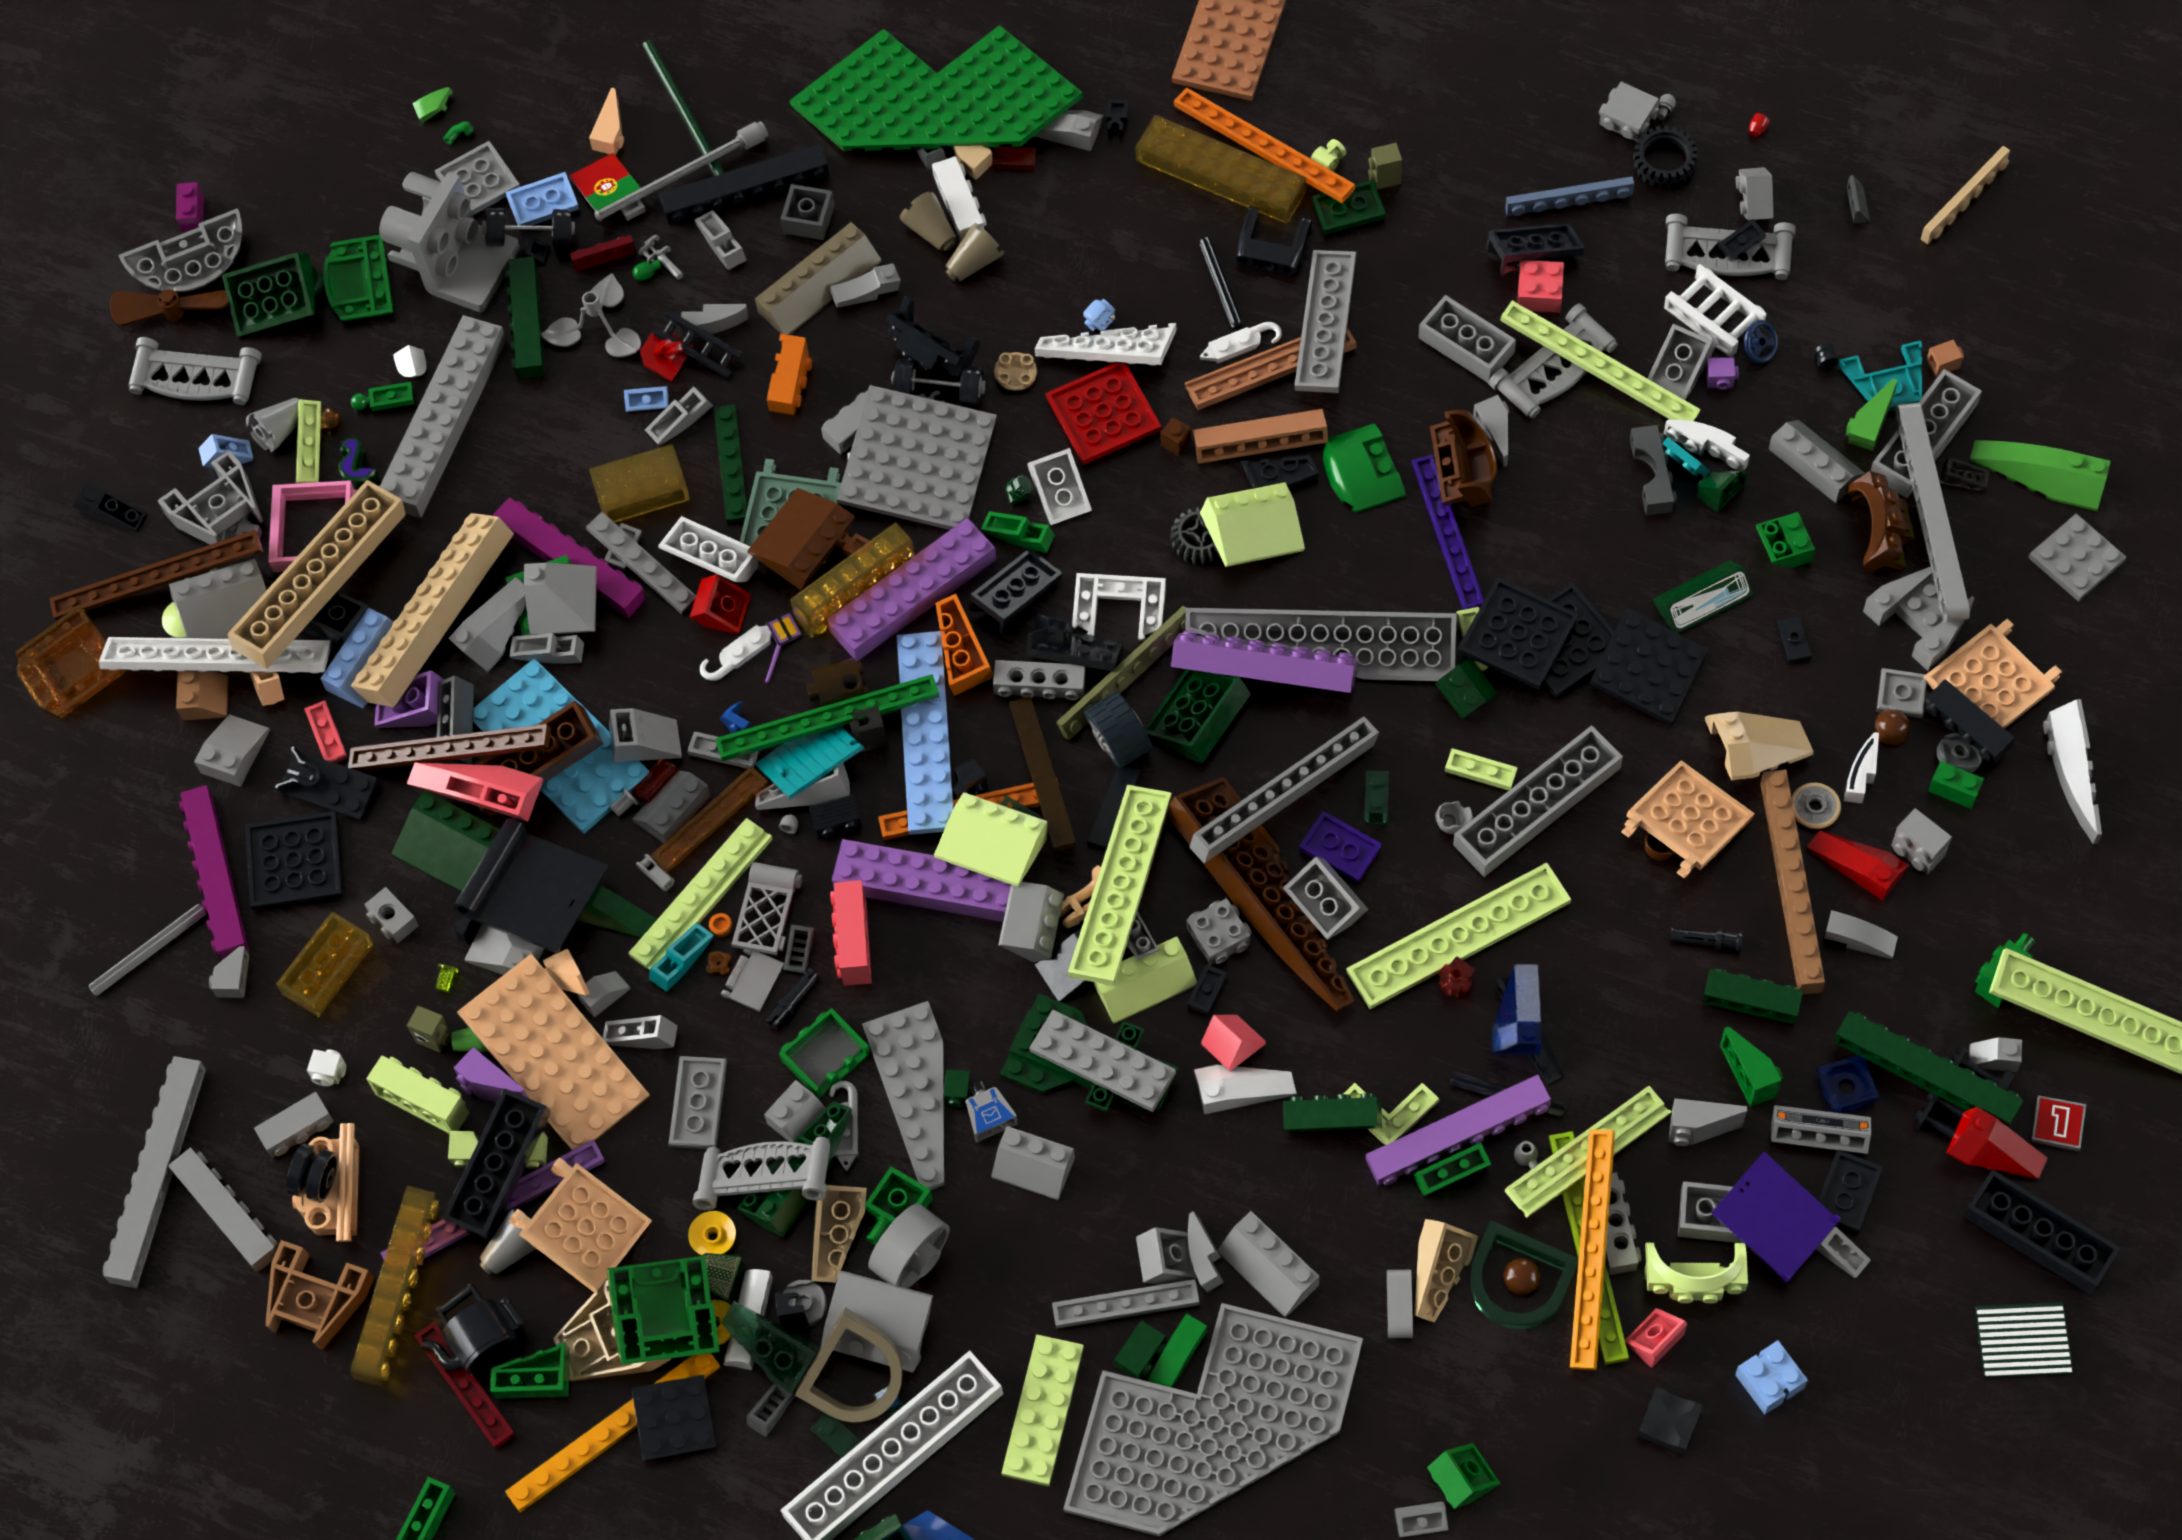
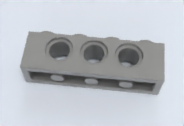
M995 660L994 694L1002 697L1018 695L1024 698L1037 696L1046 699L1066 698L1068 700H1077L1084 697L1086 668L1084 666L1062 663ZM1016 678L1022 679L1020 682H1013ZM1037 680H1044L1043 683H1035ZM1059 681L1067 682L1063 685L1057 684Z
M1617 1172L1612 1173L1610 1197L1616 1202L1609 1205L1605 1255L1608 1275L1636 1271L1638 1263L1642 1260L1639 1247L1635 1248L1633 1239H1636L1634 1225H1630L1628 1216L1631 1215L1628 1202L1623 1200L1622 1194H1625L1624 1182L1622 1179H1618ZM1615 1219L1618 1220L1621 1223V1225L1618 1227H1613L1610 1225L1609 1221ZM1622 1242L1627 1248L1620 1250L1614 1244Z

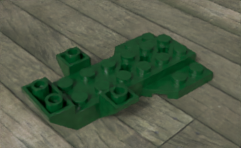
M1038 994L1031 1011L1028 1010L1009 1049L1010 1054L1000 1072V1077L1040 1094L1049 1093L1052 1089L1063 1085L1078 1084L1090 1089L1085 1104L1107 1112L1116 1101L1137 1109H1145L1030 1052L1031 1044L1052 1010L1087 1026L1081 1010ZM1123 1021L1114 1040L1139 1051L1145 1029ZM1156 1059L1157 1061L1174 1068L1177 1074L1179 1067L1162 1061L1160 1059ZM1175 1076L1154 1110H1160Z

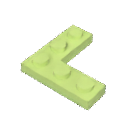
M1354 1083L1343 1094H1349L1351 1098H1360V1094L1366 1092ZM1421 1083L1390 1114L1382 1108V1128L1368 1130L1384 1145L1402 1138L1439 1102V1098Z

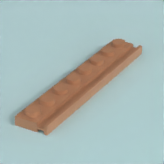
M1348 328L1344 353L1357 348L1356 341ZM1301 337L1185 382V388L1188 390L1197 410L1296 372Z

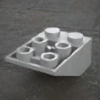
M634 708L610 710L609 730L614 762L682 758L676 719Z

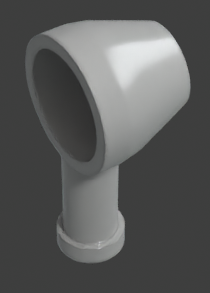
M1524 1141L1516 1146L1514 1158L1518 1164L1529 1166L1531 1170L1539 1165L1537 1162L1538 1150L1533 1143ZM1529 1148L1531 1151L1526 1153L1522 1149Z

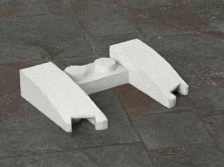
M1077 573L1072 627L1075 629L1079 626L1088 631L1087 635L1094 636L1098 598L1141 601L1138 641L1145 640V635L1155 632L1163 623L1166 578Z

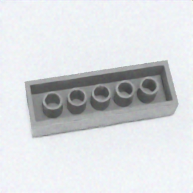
M1945 369L1919 401L1934 461L1937 460L1977 407L1982 393L1980 389ZM1898 429L1872 463L1871 471L1885 475L1888 487L1908 498L1913 488Z

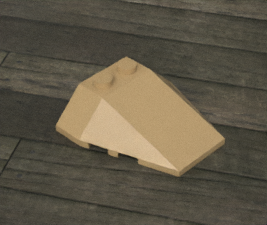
M1727 712L1705 716V721L1711 735L1719 734L1726 748L1725 767L1731 780L1754 778L1759 776L1761 771L1769 768L1772 771L1777 769L1778 765L1788 762L1790 764L1813 755L1814 751L1800 721L1743 712Z

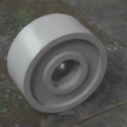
M919 1203L908 1207L892 1222L879 1239L870 1256L869 1269L885 1282L908 1289L917 1280L925 1276L938 1261L941 1250L949 1235V1226Z

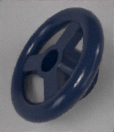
M1765 320L1753 322L1745 333V351L1753 362L1763 364L1770 361L1778 348L1776 329L1770 322ZM1760 326L1768 329L1771 334L1770 339L1762 335ZM1766 345H1771L1769 353L1764 357H1759L1762 348H1765Z

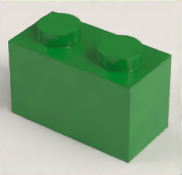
M1940 761L1928 792L1972 809L1984 778Z

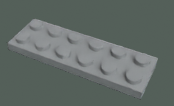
M1052 1010L1029 1048L1030 1052L1152 1112L1176 1074L1174 1068L1055 1010Z

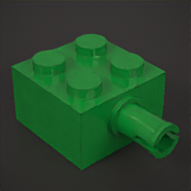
M2023 933L2016 943L2008 940L2004 946L2000 944L1994 951L1991 961L1985 962L1979 971V976L1975 980L1978 984L1975 992L1997 1008L2000 1007L2005 999L1990 994L1989 991L2002 951L2007 948L2032 959L2033 956L2027 951L2035 944V941L2030 937L2026 942L2028 934Z
M891 1166L865 1203L867 1215L878 1221L866 1237L867 1240L876 1245L892 1222L908 1207L919 1203L927 1209L933 1200L931 1190Z

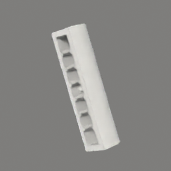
M760 1269L745 1271L736 1309L737 1327L729 1339L724 1360L725 1366L749 1370L753 1368L773 1280L770 1271Z

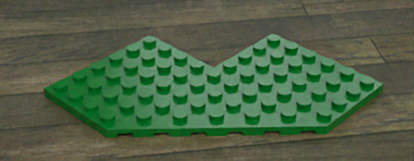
M1000 25L938 73L885 29H882L792 98L790 105L843 151H853V148L875 151L888 147H894V150H911V147L938 149L941 146H953L954 148V146L970 145L1000 147V144H1012V147H1020L1081 100L1083 93Z

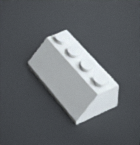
M682 516L659 544L660 549L735 582H747L758 568V560L747 553L750 546Z

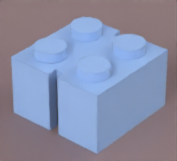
M1778 1340L1762 1350L1759 1356L1755 1355L1739 1365L1735 1374L1764 1415L1782 1404L1784 1398L1788 1400L1803 1390L1808 1381Z

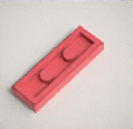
M326 700L304 708L324 760L339 763L348 759Z

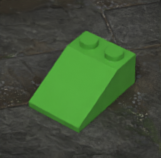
M1893 378L1856 413L1855 418H1850L1846 428V435L1849 436L1848 443L1874 451L1896 392L1897 379Z

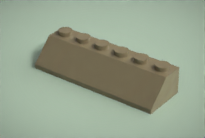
M850 222L755 298L757 311L778 332L791 335L833 301L830 292L831 285L858 278L871 271L882 260L866 235Z

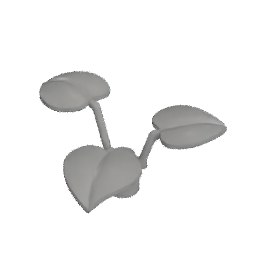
M612 273L601 280L591 291L586 292L582 296L584 307L580 308L579 324H577L576 320L565 317L556 320L546 331L541 333L542 338L554 346L568 347L574 345L581 339L579 330L583 326L584 316L587 313L591 317L600 315L609 334L612 336L605 344L606 351L611 356H630L641 348L640 338L635 331L622 328L615 334L602 312L603 306L607 308L614 307L624 298L623 289Z

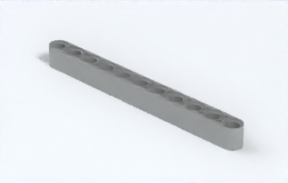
M1918 402L1896 405L1897 425L1943 619L1945 622L1969 619V603L1921 404Z

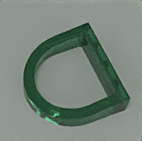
M1490 1220L1472 1263L1470 1273L1472 1297L1479 1310L1498 1325L1511 1329L1536 1327L1548 1321L1561 1307L1577 1272L1579 1258ZM1495 1243L1563 1271L1553 1295L1543 1306L1528 1313H1512L1499 1308L1490 1300L1484 1290L1482 1271Z

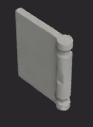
M744 949L743 952L751 955L748 959L743 955L740 956L725 984L727 988L733 990L732 993L722 990L720 995L761 1012L784 967V963L760 952Z

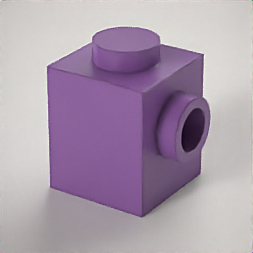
M1734 357L1707 358V388H1733L1735 379L1739 378V368L1734 364Z

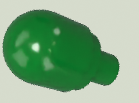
M659 260L650 264L648 261H644L633 268L632 274L636 280L644 281L652 277L654 271L662 266Z

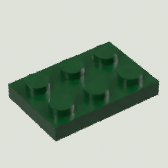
M1373 180L1355 184V190L1343 203L1325 193L1312 196V203L1324 235L1386 219V213Z

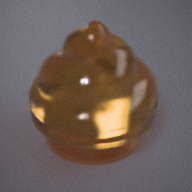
M329 406L321 409L320 428L335 427L339 423L338 420L341 417Z

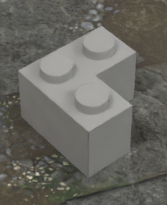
M1765 167L1739 169V176H1736V188L1743 194V201L1740 202L1741 214H1744L1747 220L1773 218L1772 175Z

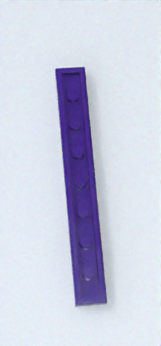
M1429 455L1413 459L1411 464L1462 610L1475 607L1480 609L1484 598L1451 505L1445 506L1442 503L1434 457Z

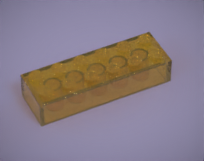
M896 522L790 599L797 623L811 638L816 634L823 633L828 626L827 619L915 556L912 539Z

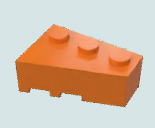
M780 333L779 341H781L782 349L781 354L776 353L775 361H778L775 374L772 373L767 404L769 411L794 415L796 407L799 408L801 405L802 396L800 394L801 390L806 387V373L811 370L812 358L809 357L806 338Z

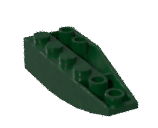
M833 1101L793 1142L813 1145L817 1137L829 1139L831 1147L828 1169L842 1139L852 1109ZM806 1156L790 1159L789 1164L794 1173L806 1160ZM784 1158L774 1160L768 1166L772 1175L782 1165ZM802 1189L748 1193L737 1209L767 1231L784 1237L810 1199L802 1195Z

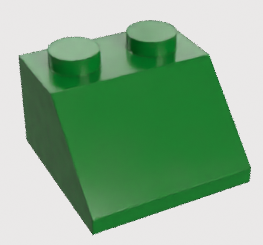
M1474 1443L1443 1452L1427 1467L1432 1474L1433 1480L1439 1485L1447 1501L1454 1509L1470 1504L1501 1484Z

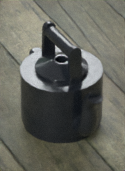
M469 1282L467 1287L443 1305L436 1307L445 1325L442 1330V1337L455 1356L451 1357L439 1343L432 1340L422 1339L424 1345L420 1350L432 1352L443 1369L448 1371L464 1369L468 1374L475 1375L501 1363L516 1349L519 1340L514 1331L523 1326L524 1321L512 1304L510 1297H504L498 1303L491 1299L484 1300L475 1286ZM474 1294L479 1302L465 1308L449 1321L445 1314Z

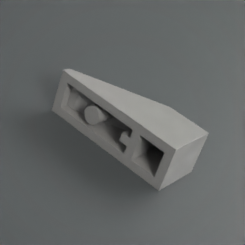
M1496 395L1475 404L1473 416L1488 436L1496 456L1502 466L1505 467L1508 463L1509 408L1506 402H1502L1499 396Z
M662 1015L606 1021L603 1040L611 1046L645 1049L674 1047L678 1026Z

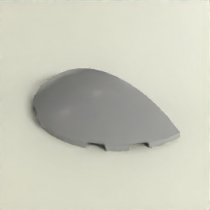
M237 208L198 224V228L163 242L155 240L118 256L126 270L134 278L152 289L159 291L170 289L179 293L202 288L223 275L238 254L243 234L239 210Z

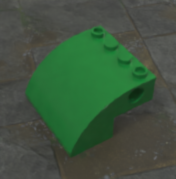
M698 1256L606 1269L613 1325L621 1365L720 1352L714 1303H711L706 1257Z

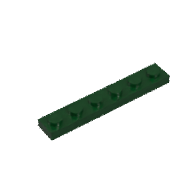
M733 404L714 407L727 524L744 522L748 508L736 406Z

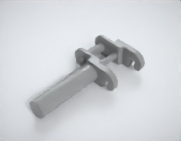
M653 235L645 241V245L639 249L638 254L640 256L644 255L649 264L656 259L659 260L678 280L681 279L684 275L683 272L666 257L665 252H670L671 248L665 246L661 250L656 251L652 246L655 244L654 240H659L658 235ZM652 250L654 253L650 255L648 251Z

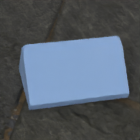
M668 386L624 390L626 412L667 408L669 406Z

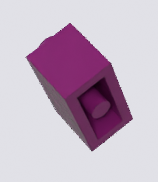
M198 182L177 184L176 220L182 233H186L198 228V224L203 222L204 195Z

